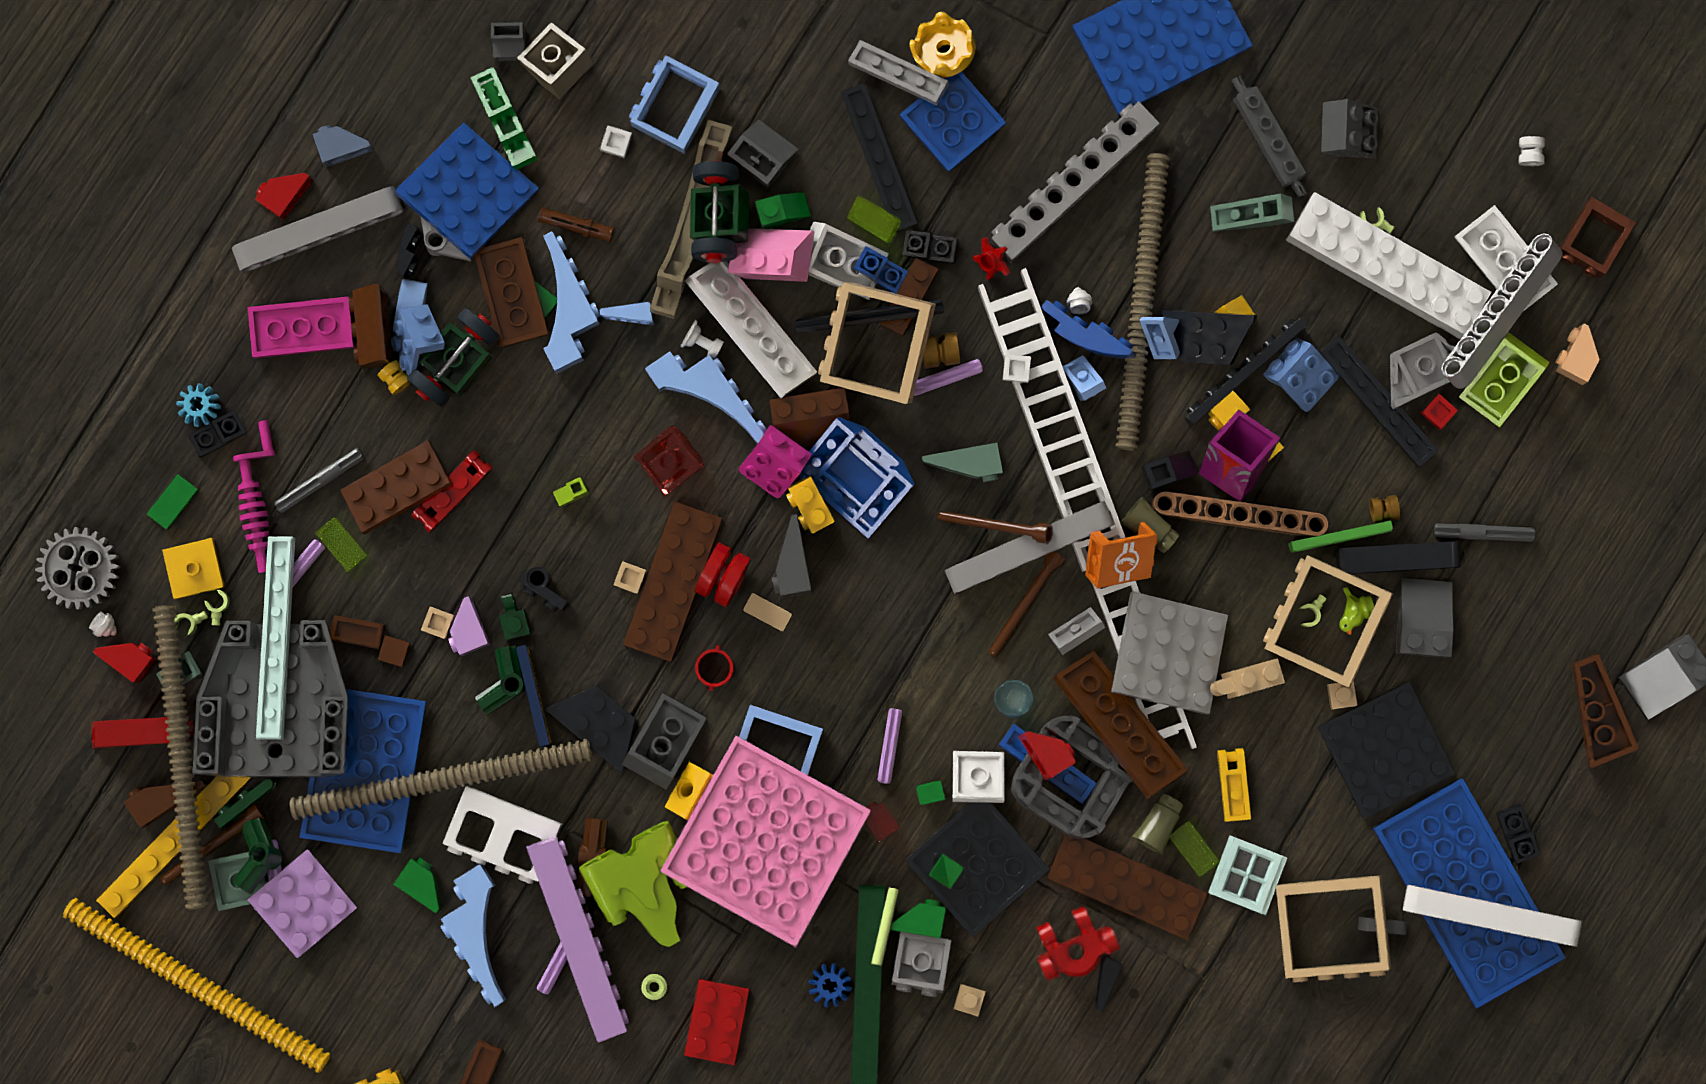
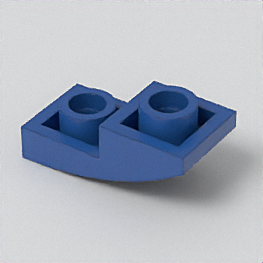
M865 246L853 269L896 294L908 271L887 260V257Z

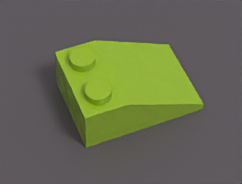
M1508 332L1459 398L1494 424L1501 427L1544 372L1549 361Z

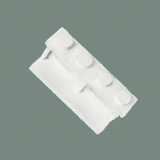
M466 786L443 844L448 846L447 851L461 856L465 852L472 855L471 860L482 865H485L486 861L496 865L495 870L509 875L510 871L520 874L518 879L533 884L534 880L539 881L534 867L528 871L504 861V856L513 833L516 830H521L539 837L543 841L554 836L557 837L563 824ZM468 811L476 812L494 820V827L483 852L456 842L457 835Z

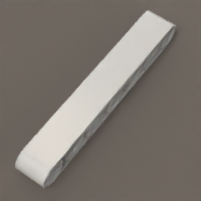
M1407 885L1403 911L1577 946L1582 923L1579 920Z

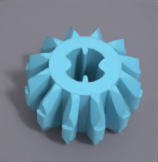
M199 383L196 390L193 386L189 385L188 395L184 392L180 393V396L185 398L184 401H177V406L184 407L178 412L179 416H186L185 422L190 424L193 421L196 427H200L201 421L205 425H210L208 417L211 416L217 419L218 415L213 410L221 409V405L214 403L220 398L219 395H211L213 388L207 387L204 390L203 384ZM196 401L201 402L203 405L201 410L194 405Z

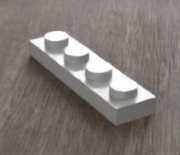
M861 40L848 60L849 65L934 105L939 104L949 86L948 80Z

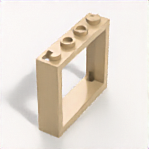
M843 282V285L839 286L836 293V301H839L837 311H833L830 319V325L833 326L831 336L828 335L825 340L824 350H827L825 360L821 361L818 374L821 375L820 382L904 404L912 403L936 304L852 282ZM851 292L919 310L900 393L832 375Z
M1307 555L1306 559H1300L1295 572L1298 573L1295 583L1290 581L1284 595L1288 598L1284 606L1279 605L1274 615V619L1277 622L1273 629H1268L1263 642L1267 643L1264 649L1340 684L1351 687L1393 593ZM1312 566L1379 596L1343 675L1276 645Z
M1381 875L1276 885L1286 978H1292L1293 982L1308 981V976H1318V980L1334 979V974H1344V978L1360 977L1359 972H1370V976L1385 975V970L1391 969ZM1373 888L1380 962L1294 969L1286 895Z

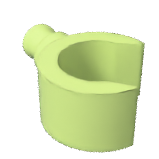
M1378 207V222L1372 225L1390 234L1394 226L1388 224V221L1384 219L1382 209ZM1362 211L1360 214V218L1367 221L1364 211Z
M217 590L224 599L223 605L220 608H214L206 600L205 605L211 611L212 625L220 626L222 612L229 607L230 599L227 593Z
M1320 594L1312 604H1305L1299 608H1309L1315 613L1314 621L1301 624L1302 626L1312 627L1320 621V609L1326 601L1323 595Z
M205 611L194 615L182 613L177 615L175 622L179 624L181 619L188 618L191 622L188 635L191 636L195 633L197 624L207 619L208 616Z

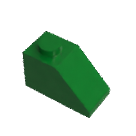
M804 192L781 194L755 201L762 229H771L811 217Z
M421 857L418 860L412 858L393 885L433 912L438 913L442 906L436 874L430 869L432 865Z
M926 899L925 903H918L891 922L890 930L941 938L946 908L940 906L941 901Z

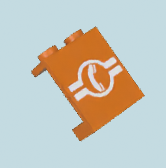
M1140 522L1137 536L1109 541L1101 531L1091 532L1085 576L1097 589L1151 578L1157 534L1145 522Z

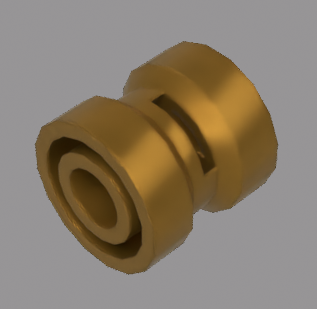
M1396 495L1387 496L1386 499L1370 498L1369 506L1373 523H1381L1384 519H1390L1391 521L1400 519V508Z

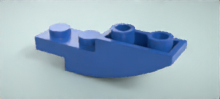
M1046 300L1042 305L1041 309L1060 322L1054 331L1071 343L1093 353L1108 357L1134 358L1136 356V353L1131 350L1134 345L1123 337L1117 340L1111 335L1113 330L1103 322L1097 325L1092 321L1088 328L1085 329L1088 324L1076 315L1072 319L1065 314L1068 309L1058 301L1052 304Z

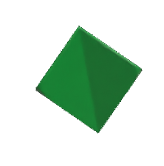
M940 780L917 785L916 787L921 805L945 800Z
M942 853L929 876L950 889L964 867Z

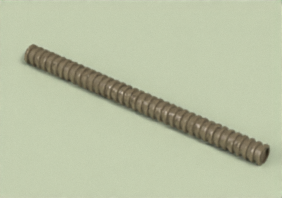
M1158 153L1147 156L1149 162L1146 164L1148 170L1145 172V175L1148 177L1144 181L1147 186H1144L1146 193L1143 194L1145 201L1142 202L1144 209L1141 210L1143 217L1140 218L1142 225L1139 226V229L1142 231L1138 235L1141 240H1138L1140 248H1137L1139 255L1136 256L1138 263L1135 264L1137 271L1134 272L1136 279L1133 281L1136 286L1132 290L1135 294L1132 295L1134 302L1131 303L1133 310L1130 311L1132 318L1129 319L1131 326L1128 327L1130 333L1127 335L1130 339L1128 342L1134 345L1131 350L1136 353V356L1134 358H1125L1127 365H1124L1126 372L1123 373L1125 380L1122 381L1124 388L1121 390L1124 395L1120 399L1123 401V404H1120L1122 411L1119 412L1121 419L1118 420L1120 427L1117 428L1119 435L1116 436L1118 443L1115 444V447L1118 449L1129 451L1138 449L1136 442L1139 441L1137 434L1140 433L1138 426L1141 424L1138 420L1142 415L1139 411L1142 410L1140 403L1143 402L1141 395L1144 394L1142 387L1145 386L1143 379L1146 378L1144 371L1147 370V367L1144 366L1148 361L1145 359V356H1148L1146 348H1149L1140 319L1141 317H1152L1153 315L1150 310L1154 306L1151 302L1154 301L1152 294L1155 293L1153 286L1156 285L1154 278L1157 277L1155 270L1158 269L1156 263L1159 260L1156 256L1159 255L1157 247H1160L1158 239H1161L1159 232L1162 231L1160 224L1163 223L1161 216L1164 215V212L1161 210L1165 206L1162 201L1165 200L1163 193L1166 192L1164 185L1167 184L1165 178L1168 176L1166 170L1169 168L1167 162L1170 160L1167 155Z
M156 606L153 608V612H156V616L153 618L157 621L154 627L158 630V632H155V636H158L159 639L156 640V644H159L157 652H160L158 660H161L159 668H162L160 676H163V680L160 682L164 685L161 691L165 694V696H162V700H165L166 703L163 704V708H166L164 716H167L165 724H168L166 732H169L167 740H170L168 748L171 749L168 755L172 758V760H169V763L173 767L170 768V772H173L171 780H174L172 788H175L173 796H176L174 804H177L175 812L178 813V816L175 818L179 822L176 828H179L180 831L177 832V836H180L178 844H181L179 852H182L180 860H183L181 868H184L182 876H185V880L182 881L186 886L183 889V892H186L187 895L184 897V900H187L185 908H205L209 905V902H206L205 899L208 897V894H205L207 886H204L206 878H203L205 870H202L204 862H201L203 854H200V850L203 848L199 845L202 839L198 835L201 833V830H198L200 822H197L199 814H196L198 806H195L197 798H194L196 790H193V786L196 784L192 781L195 775L191 772L193 766H191L190 762L193 761V758H190L192 750H189L191 742H188L190 734H187L189 726H186V722L189 720L185 717L188 711L184 708L187 702H184L183 699L186 697V694H183L185 686H182L184 678H181L183 670H180L182 662H179L181 654L178 653V650L181 647L177 644L180 638H177L176 635L179 633V630H176L178 622H175L177 614H174L176 606Z
M584 739L581 743L578 740L575 741L576 744L568 742L566 746L564 744H560V747L553 745L551 749L544 747V750L540 751V748H538L536 752L528 750L526 754L523 751L520 752V755L513 753L511 757L509 755H505V758L498 756L496 760L489 758V761L485 762L483 759L481 763L473 761L471 765L469 763H465V766L458 764L456 768L453 766H449V769L443 767L441 771L434 769L431 773L429 770L425 774L418 772L416 776L414 774H410V777L403 775L401 779L394 777V780H390L388 778L386 782L378 780L376 784L374 782H370V785L363 783L361 787L359 785H354V788L348 786L346 790L339 788L336 792L334 789L330 793L323 791L321 795L319 793H315L314 796L308 794L306 798L299 796V799H295L293 797L290 801L291 814L295 820H299L301 816L304 819L307 818V815L314 817L316 813L318 815H323V812L329 814L331 810L339 812L341 808L344 811L347 810V807L354 809L356 805L358 807H362L363 804L369 806L371 802L378 804V801H382L384 803L386 799L394 801L396 797L399 800L402 799V796L409 798L411 794L414 796H418V793L424 795L426 791L433 793L437 789L439 792L442 788L449 790L451 786L453 788H457V785L464 787L466 783L473 785V782H477L479 784L481 780L489 782L491 778L494 781L497 780V777L504 779L506 775L512 777V774L519 776L521 772L528 774V771L531 770L534 773L536 769L544 771L546 767L548 769H552V766L559 768L561 764L567 766L568 763L574 765L576 761L583 763V760L586 759L589 762L592 758L589 741Z

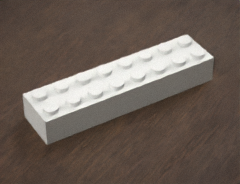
M1316 192L1308 200L1286 239L1289 243L1459 339L1463 337L1479 315L1491 294V291Z

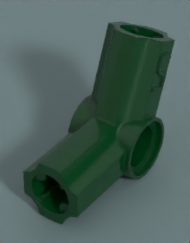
M516 645L494 649L500 680L475 697L477 703L487 716L514 697L521 695L525 690ZM511 678H516L519 681V688L515 692H510L506 687L507 681Z
M261 818L249 820L243 824L242 832L250 849L249 859L233 879L235 885L249 894L253 893L268 871L276 869L282 861V854L279 849L274 847L265 822Z

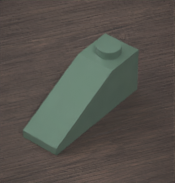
M1284 194L1210 206L1214 232L1294 222L1292 197Z
M997 443L922 456V463L974 479L983 478V482L998 480V475L1003 473Z

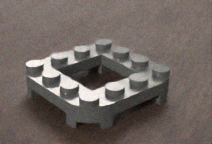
M1060 716L1048 721L1042 727L1039 734L1063 740L1073 750L1105 770L1082 810H1077L1041 786L1043 777L1028 752L1013 776L1011 792L1024 808L1064 834L1076 839H1085L1100 833L1106 825L1104 824L1126 787L1133 780L1094 730L1080 722L1081 719L1078 717Z

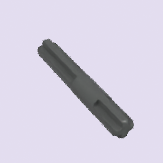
M355 448L340 459L332 462L313 477L276 500V508L281 513L285 512L364 459L363 454L358 448Z
M1436 523L1434 525V536L1473 540L1533 542L1535 539V529L1529 527Z

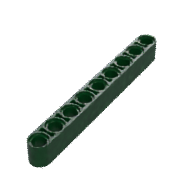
M859 885L851 1084H877L882 966L872 964V959L884 911L885 886Z

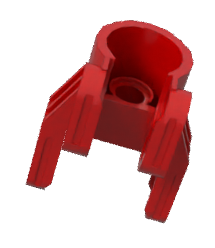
M1084 906L1071 911L1081 934L1058 944L1049 922L1036 926L1039 937L1047 950L1036 958L1047 981L1059 977L1058 973L1061 972L1074 977L1087 975L1096 968L1101 954H1111L1114 951L1120 950L1112 929L1109 926L1094 929ZM1073 945H1080L1083 949L1081 957L1072 959L1069 956V949Z

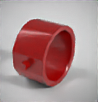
M716 645L715 649L703 652L695 664L697 677L703 684L709 686L708 691H713L714 687L717 688L727 684L734 673V664L731 657L720 650L721 646ZM711 653L724 655L730 664L728 677L717 684L706 682L702 678L699 669L702 659Z

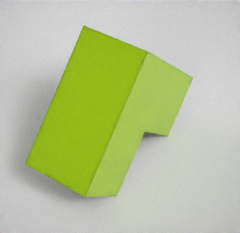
M581 477L566 483L567 486L553 492L560 507L589 495Z

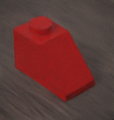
M306 173L271 178L267 183L263 182L256 191L257 197L255 200L284 221L313 179Z
M142 642L140 645L127 643L99 647L93 651L94 654L131 682L138 684L157 660L151 655L154 651Z
M1029 731L1018 736L1044 780L1054 777L1076 763L1073 758L1075 756L1073 749L1068 743L1065 744L1063 740Z

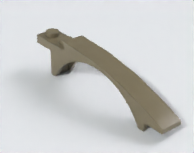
M711 120L707 121L703 137L700 139L695 165L708 161L723 162L732 126ZM693 173L672 243L657 274V288L650 306L651 313L672 319L675 318L686 283L685 280L689 277L694 261L691 254V245L694 240L690 238L691 189L710 187L696 183L693 180Z

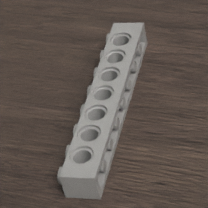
M1140 102L1134 106L1130 103L1120 113L1122 117L1116 123L1110 121L1101 130L1104 134L1096 140L1093 137L1083 147L1085 152L1079 157L1076 154L1065 163L1067 168L1061 174L1055 172L1046 181L1049 184L1042 191L1038 188L1029 196L1030 202L1024 208L1020 205L1010 214L1012 219L1006 225L1001 222L991 232L994 236L991 237L990 242L996 248L1007 247V251L1004 252L1003 256L1010 263L1018 258L1158 128L1159 122ZM1123 125H1131L1135 133L1133 135H1125L1121 127ZM1108 141L1113 142L1116 145V151H1105L1103 144ZM1089 158L1095 159L1098 167L1096 169L1087 168L1085 160ZM1070 175L1077 176L1080 184L1070 186L1066 178ZM1056 192L1060 194L1062 200L1059 203H1052L1049 201L1048 195ZM1033 209H1038L1043 213V218L1038 221L1033 220L1029 212ZM1015 226H1020L1024 229L1025 235L1020 238L1014 237L1011 229Z

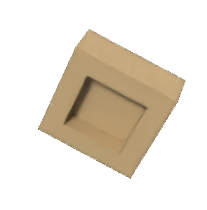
M622 561L614 586L638 594L647 570Z
M429 607L421 630L446 639L455 616Z
M1354 681L1351 687L1340 683L1327 684L1331 710L1357 706Z
M960 984L953 1009L978 1016L985 991Z

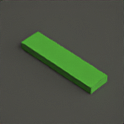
M1391 521L1292 541L1288 545L1290 552L1294 553L1388 533L1393 530Z

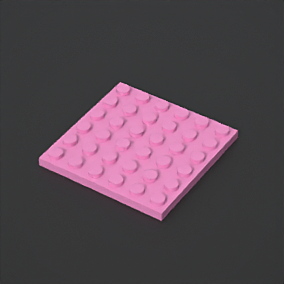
M735 736L664 863L661 872L796 947L871 810Z

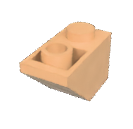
M1582 324L1578 329L1573 328L1567 339L1570 342L1567 350L1563 349L1556 360V363L1559 364L1556 372L1581 385L1589 381L1599 362V356L1589 326L1586 324Z

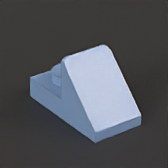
M1141 317L1140 323L1153 358L1177 359L1180 351L1173 333L1179 323V319Z
M1083 355L1063 366L1065 375L1079 400L1085 401L1106 389L1104 381Z

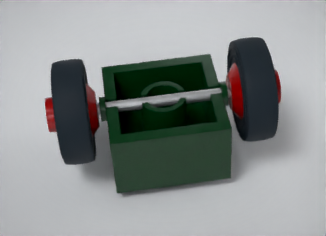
M708 161L698 163L693 168V180L698 184L710 186L691 189L690 238L694 240L691 245V254L694 259L709 263L731 261L737 256L736 243L748 242L749 193L740 185H733L738 182L739 170L732 163Z
M466 308L462 310L457 318L465 325L466 331L470 334L467 333L465 335L449 322L441 332L445 342L444 349L424 353L418 360L424 368L433 374L432 377L423 375L415 369L407 378L418 389L416 393L427 402L431 399L441 407L447 403L450 397L442 390L438 382L442 381L461 397L492 359V356L474 341L476 339L483 340L488 345L493 346L500 337L490 327L492 323L481 314L476 316Z

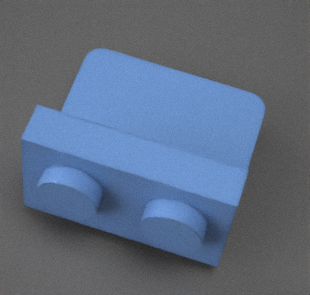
M427 304L398 310L397 320L394 321L395 331L394 336L391 337V346L393 351H397L400 357L399 362L402 371H406L407 376H409L417 368L419 354L444 349L445 342Z
M1297 337L1286 346L1283 353L1276 360L1271 362L1263 374L1268 381L1282 387L1305 412L1310 411L1338 379L1335 370L1315 347Z

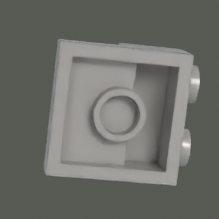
M900 932L891 985H896V990L910 993L912 988L922 990V995L936 997L937 993H942L951 940Z

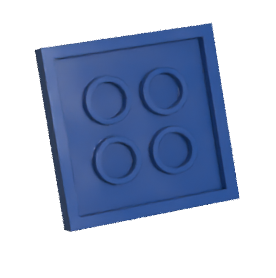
M962 71L954 76L943 78L948 80L949 86L938 105L918 98L899 116L948 173L1006 125L1003 118Z

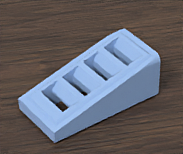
M649 302L601 308L600 316L604 319L654 325Z

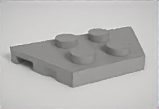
M1437 332L1390 354L1392 409L1450 382L1442 373V365L1455 347L1449 345L1446 339Z

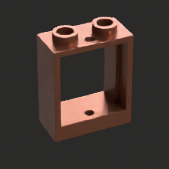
M1591 197L1586 201L1560 245L1562 250L1561 259L1570 265L1576 264L1582 267L1583 272L1592 278H1601L1607 273L1636 222ZM1589 215L1620 232L1602 265L1571 247Z

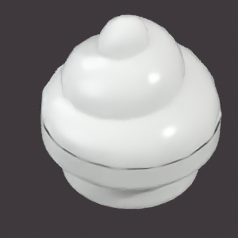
M1079 287L1075 288L1067 299V307L1073 314L1087 313L1092 305L1091 296Z
M99 612L89 626L93 630V634L97 637L116 635V627L114 626L112 616L109 613Z

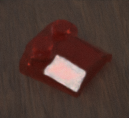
M674 425L667 428L633 456L662 492L663 497L672 492L693 474L699 472L704 466L700 454L687 437Z

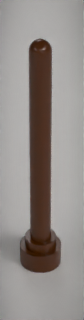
M940 511L937 514L940 521L1032 536V539L1042 544H1049L1053 535V527L1047 523L1028 526L947 511Z
M1055 551L1044 555L1045 560L1043 563L1045 565L989 649L991 656L995 657L999 654L1052 571L1062 567L1066 560L1063 556Z
M257 803L249 806L243 818L202 847L203 849L200 850V854H203L201 860L241 832L245 822L256 818H261L265 821L267 816ZM183 861L161 877L160 881L162 884H169L184 872V868H181Z

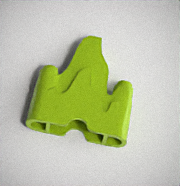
M664 821L632 838V847L627 853L619 854L614 850H608L583 864L579 870L608 922H611L613 926L624 922L627 919L625 916L626 911H629L641 922L647 932L658 943L670 947L680 941L675 926L677 907L667 881V875L661 872V869L676 844L677 838L669 821ZM671 877L675 885H679L680 889L688 887Z

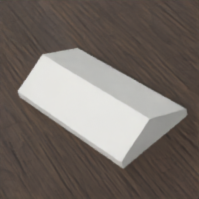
M1495 205L1455 236L1456 240L1496 290L1528 247ZM1551 275L1548 276L1524 310L1558 285Z

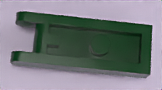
M266 779L253 790L247 788L237 796L239 801L232 806L227 804L217 812L219 816L214 822L219 828H226L245 813L249 806L257 803L277 787V782L274 779Z

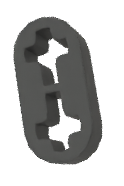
M1359 917L1358 930L1377 932L1376 918ZM1386 919L1387 933L1406 935V921Z

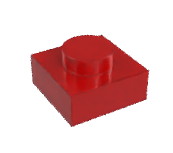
M1437 394L1421 414L1441 430L1458 410L1444 397Z

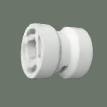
M1527 136L1519 139V147L1522 149L1519 156L1520 165L1539 166L1544 164L1545 156L1542 154V148L1545 146V138Z

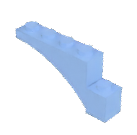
M552 231L544 235V239L550 250L555 268L557 310L549 344L543 349L554 371L559 373L584 360L581 354L585 350L579 339L573 340V337L599 325L597 318L600 317V313L595 303L589 304L586 295L590 293L584 281H577L574 273L578 272V269L572 258L566 259L563 251L567 248L561 236L555 237Z
M668 352L645 368L660 392L665 389L697 397L714 405L736 420L757 444L767 430L760 420L755 422L751 416L754 410L747 400L741 401L736 393L740 390L732 379L726 380L722 374L725 368L718 358L713 360L709 355L684 372L683 369L686 365L678 354L673 356L671 352Z
M479 864L454 880L456 884L453 887L455 893L460 900L465 899L467 903L441 919L443 922L441 929L448 939L453 938L457 945L454 947V950L461 960L466 959L470 966L467 969L474 982L479 981L484 990L481 993L486 1002L497 1006L505 1001L506 998L497 983L491 967L486 938V914L492 887L496 886L484 865Z

